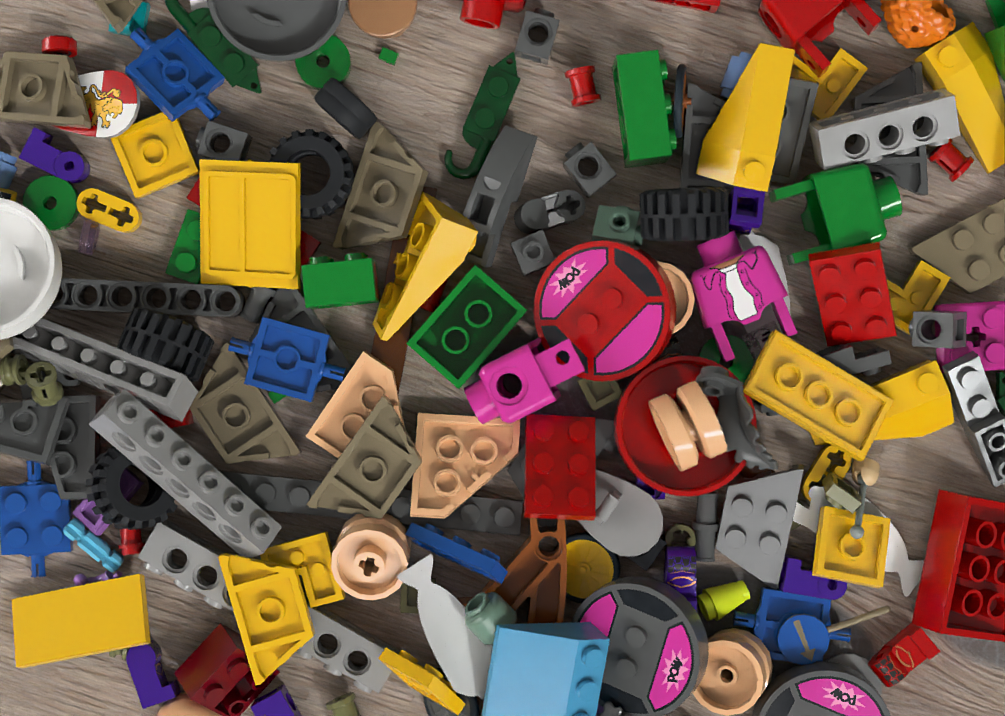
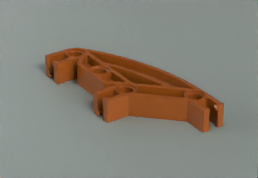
M530 518L531 535L503 565L508 571L503 583L500 584L490 580L479 593L496 592L514 610L529 597L525 624L563 623L567 585L565 519H556L555 526L539 527L537 518ZM546 536H552L557 539L558 545L553 551L547 552L539 547L540 540ZM457 597L464 607L473 598ZM476 696L479 706V716H481L484 699H480L479 696Z

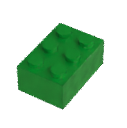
M658 50L616 55L612 65L625 168L666 163L672 156L673 150L677 149L675 129H669L668 127L669 115H672L670 94H664L663 89L664 80L668 79L666 60L659 58Z
M474 265L406 344L454 386L460 389L528 310L480 268Z

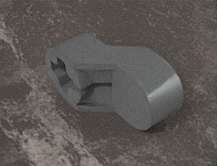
M574 190L560 191L542 198L532 199L518 207L514 214V222L516 227L526 234H533L540 230L546 231L558 226L567 225L576 221L584 214L586 209L585 201Z

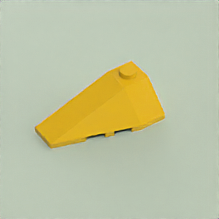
M971 22L914 60L915 62H922V73L933 90L944 88L955 95L960 132L987 174L1005 164V101L991 50L974 22Z
M759 43L740 75L736 86L720 109L716 120L703 138L696 169L697 175L734 186L768 192L795 49Z
M424 192L421 194L408 233L410 236L403 254L397 253L394 264H396L395 280L385 286L372 324L380 339L388 341L461 265L467 253L472 251L476 244L478 231L470 220Z
M925 360L869 384L894 400L874 440L921 437L954 423L950 391L936 360ZM809 432L814 445L829 444Z

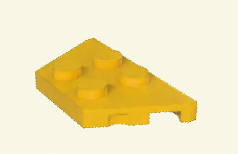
M228 553L220 554L218 556L255 686L260 685L315 635L297 568L295 566Z

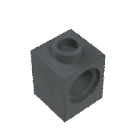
M535 8L534 12L526 10L515 48L516 57L548 65L560 22L559 19L554 18V13L540 8ZM540 27L547 32L548 37L545 41L536 43L529 38V31Z
M208 120L206 128L201 127L198 132L196 147H199L198 154L207 159L245 161L253 137L248 133ZM228 136L230 139L228 150L223 153H216L214 143L217 138Z
M580 142L565 154L568 160L564 162L563 167L587 198H590L617 175L592 142L585 147ZM584 159L594 161L597 166L596 174L589 177L582 175L578 170V163Z
M543 230L511 242V248L523 277L548 267L555 260Z
M913 311V318L909 324L912 346L935 348L966 347L967 312ZM935 320L941 327L938 337L932 332V324Z

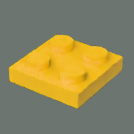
M161 112L132 124L121 135L110 138L133 194L137 199L199 174L198 164L178 118L172 122Z
M829 506L821 507L812 576L874 588L883 587L891 519L863 513L861 527L864 529V535L860 539H854L850 535V529L855 524L856 512L851 513L849 510Z
M386 647L378 658L410 688L454 714L459 715L466 705L456 695L457 692L454 691L450 682L442 678V673L428 664H425L424 667L417 664L419 661L406 651L401 649L399 654Z

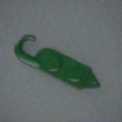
M165 0L169 12L232 87L237 85L258 94L262 93L257 68L260 64L254 57L237 49L223 36L216 26L209 8H199L188 13L178 0ZM253 82L257 84V88L252 87Z
M514 52L510 53L496 65H489L463 126L462 135L469 146L476 149L470 165L467 168H458L452 162V150H447L445 153V167L455 178L464 180L478 175L495 143L521 81V78L517 76ZM511 59L513 63L507 64V60Z

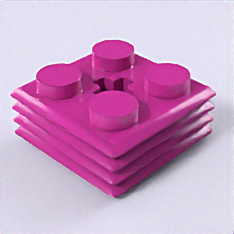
M1005 301L940 304L934 306L935 311L967 312L966 334L972 333L973 328L974 333L979 335V339L975 341L974 346L972 341L966 340V347L936 348L937 363L942 373H944L943 365L971 351L979 355L984 371L1005 370ZM935 320V336L938 337L941 327Z

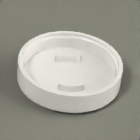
M0 198V340L24 332L45 315L57 296L62 278L61 254L52 233L29 209L17 202Z

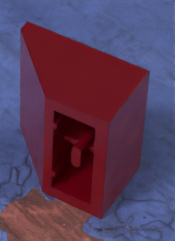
M220 623L174 674L189 699L222 716H240L280 671L277 668L264 682L255 686L241 635Z

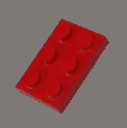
M880 242L809 254V264L827 347L897 336Z
M527 415L525 419L524 518L594 521L596 517L595 417Z

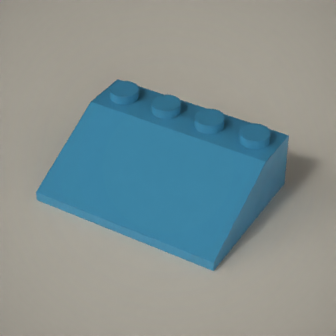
M591 622L497 624L481 716H596L610 639Z

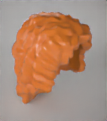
M880 0V9L884 12V20L887 23L889 33L899 44L908 49L933 47L939 41L947 38L949 32L953 31L956 26L953 10L948 8L944 0Z

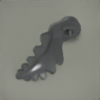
M707 366L702 368L700 374L696 377V382L704 394L718 397L719 407L716 416L722 433L725 436L726 452L736 450L734 460L737 463L746 460L748 468L758 465L760 470L778 469L779 463L772 459L773 456L770 453L766 452V446L757 440L760 437V433L750 422L753 419V408L744 396L743 383L729 377V372L722 367Z

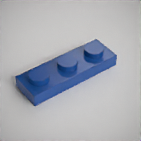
M411 523L405 534L417 546L500 584L503 583L508 573L499 563L501 558L498 555L482 548L480 553L472 550V545L457 536H453L452 540L443 537L444 532L431 524L426 523L423 528L415 523Z

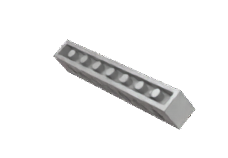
M168 519L157 523L138 556L139 559L145 562L144 567L155 574L162 575L164 572L175 578L174 584L183 590L192 592L194 589L205 595L204 601L216 608L222 609L224 606L233 611L218 559L220 554L226 552ZM174 549H181L186 553L187 563L185 566H179L173 561L172 552ZM203 566H211L216 570V582L210 583L204 580L202 577ZM305 597L315 635L300 647L296 653L306 659L315 657L324 662L323 667L334 675L341 676L343 673L354 679L353 684L362 691L371 693L373 690L380 693L391 670L378 658L386 647L399 654L400 650L322 606L310 608L308 598ZM332 634L336 637L338 646L334 649L324 648L320 642V636ZM357 650L364 652L368 658V663L363 666L354 665L350 660V653Z

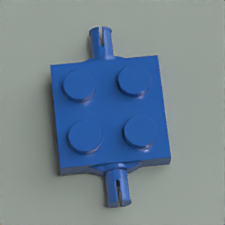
M138 27L131 33L130 38L143 51L137 59L126 66L125 73L172 122L186 111L196 107L209 121H213L214 118L216 119L221 111L208 99V96L224 83L225 77L179 29H176L167 37L153 41L141 27Z
M262 317L258 334L252 342L232 337L230 343L243 346V348L233 345L228 347V351L248 356L249 367L244 384L308 402H313L317 384L323 377L343 382L344 376L332 373V371L342 374L346 373L345 367L327 363L326 351L331 335Z
M26 461L28 481L19 485L0 486L1 555L21 554L31 557V577H45V556L56 552L73 551V541L63 533L64 527L72 520L71 500L60 499L56 483L41 479L40 463Z
M761 587L759 606L755 614L735 611L733 626L753 628L754 635L761 639L770 652L771 659L791 662L784 657L779 649L777 640L779 628L786 619L797 614L813 615L821 620L825 627L830 626L831 600L782 592L780 589ZM843 628L829 633V639L850 642L851 637L848 635H851V628Z

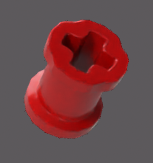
M593 65L577 67L565 72V78L570 80L573 99L571 100L572 107L585 106L602 100L601 94L596 92L593 78L595 67Z
M949 138L948 143L937 146L927 159L930 162L935 161L949 174L948 179L954 182L970 167L974 159L971 156L966 157L952 144L953 140Z

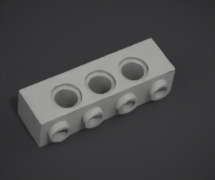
M944 88L809 122L815 162L824 170L848 166V164L859 161L862 163H874L881 160L883 155L891 153L897 155L909 154L916 150L915 147L926 144L929 146H940L948 143L949 138L960 136L955 95ZM924 116L922 127L913 131L915 120ZM890 125L889 135L884 139H879L880 130ZM852 134H857L855 144L845 148L846 139Z

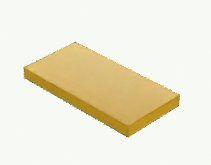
M777 330L771 332L743 385L744 394L857 461L865 459L894 401Z
M142 574L11 599L16 667L18 668L151 644L145 576Z

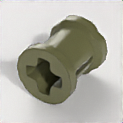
M47 361L36 362L29 366L25 372V380L27 385L32 388L31 394L34 402L46 407L55 405L63 397L64 393L62 384L56 381L58 374L55 366ZM41 371H44V372H45V374H46V377H45V378H43V375H42V372H41ZM44 389L46 391L47 397H44L42 391H44Z
M354 692L343 694L326 703L327 710H332L334 716H360L354 702L356 698Z

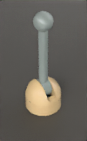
M865 458L863 461L854 460L852 463V479L855 484L860 486L859 496L862 502L856 510L855 524L850 529V535L854 539H860L864 535V529L861 525L867 486H872L876 483L880 472V464L868 458Z

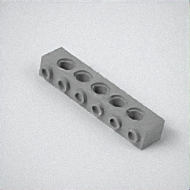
M43 318L29 329L12 337L14 350L11 353L16 355L23 354L33 362L47 361L52 363L56 371L114 395L126 389L146 408L180 422L183 421L198 393V390L186 375L133 356L131 353L129 354L126 351Z
M126 389L110 398L88 424L240 556L253 558L263 554L281 530L282 526Z

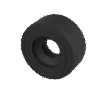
M334 78L329 79L314 96L315 102L355 138H362L377 120L376 115L358 97Z

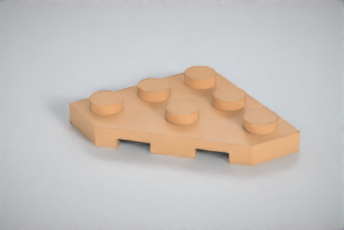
M364 350L305 437L339 459L383 395L389 398L404 425L394 370Z
M418 413L415 447L423 461L413 474L410 516L447 518L514 460L519 453L520 419L513 423H505L501 418H495L485 424H481L476 416Z

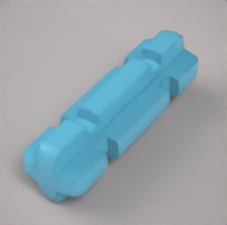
M77 518L70 520L64 527V535L72 541L76 540L77 545L97 562L101 560L102 566L109 572H115L124 561L123 556L115 549L111 551L109 544L99 536L94 535L89 529L86 530L85 525Z

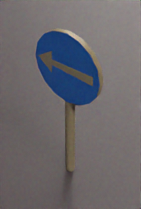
M884 606L827 627L813 615H793L786 619L779 628L777 636L779 649L784 657L793 663L801 665L812 664L821 659L828 650L830 642L829 633L888 613L891 608Z

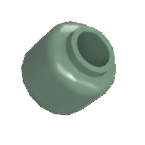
M481 592L474 596L465 607V625L485 645H493L497 624H515L517 621L515 610L496 592L487 594Z

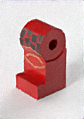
M910 623L881 647V650L870 659L868 666L885 687H891L903 680L910 671L924 660H931L941 651L921 627Z

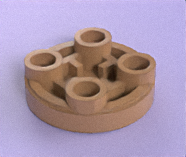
M348 0L349 11L354 23L361 31L375 38L383 39L401 36L412 24L417 13V0Z

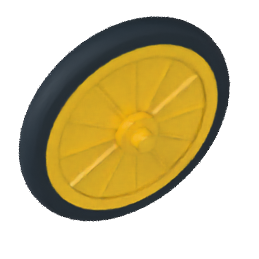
M575 533L566 537V598L582 603L605 584L620 578V562L617 554L606 549L589 533Z

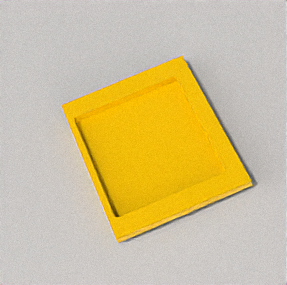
M199 159L201 284L247 286L249 288L300 289L301 163L263 162L250 159L247 161Z

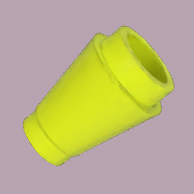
M740 580L703 589L702 594L697 595L696 598L704 618L707 621L712 619L718 621L750 599V593L744 581Z

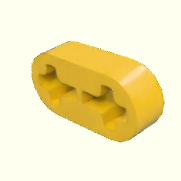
M89 188L82 191L77 197V210L82 216L114 230L131 233L137 230L142 223V213L136 205L106 192ZM98 195L97 201L106 205L107 208L105 212L94 209L90 214V207L86 205V201L88 198L94 199ZM127 208H130L129 215L133 217L132 223L125 222L122 227V220L112 216L114 209L126 212Z
M830 444L820 450L801 482L802 495L810 502L811 498L808 492L811 488L809 484L811 481L818 483L823 474H828L826 469L830 465L831 460L827 458L829 452L837 453L839 450ZM841 451L842 465L835 464L830 471L843 479L851 466L852 457Z

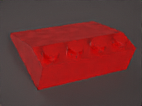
M939 489L911 624L940 634L1005 642V502Z

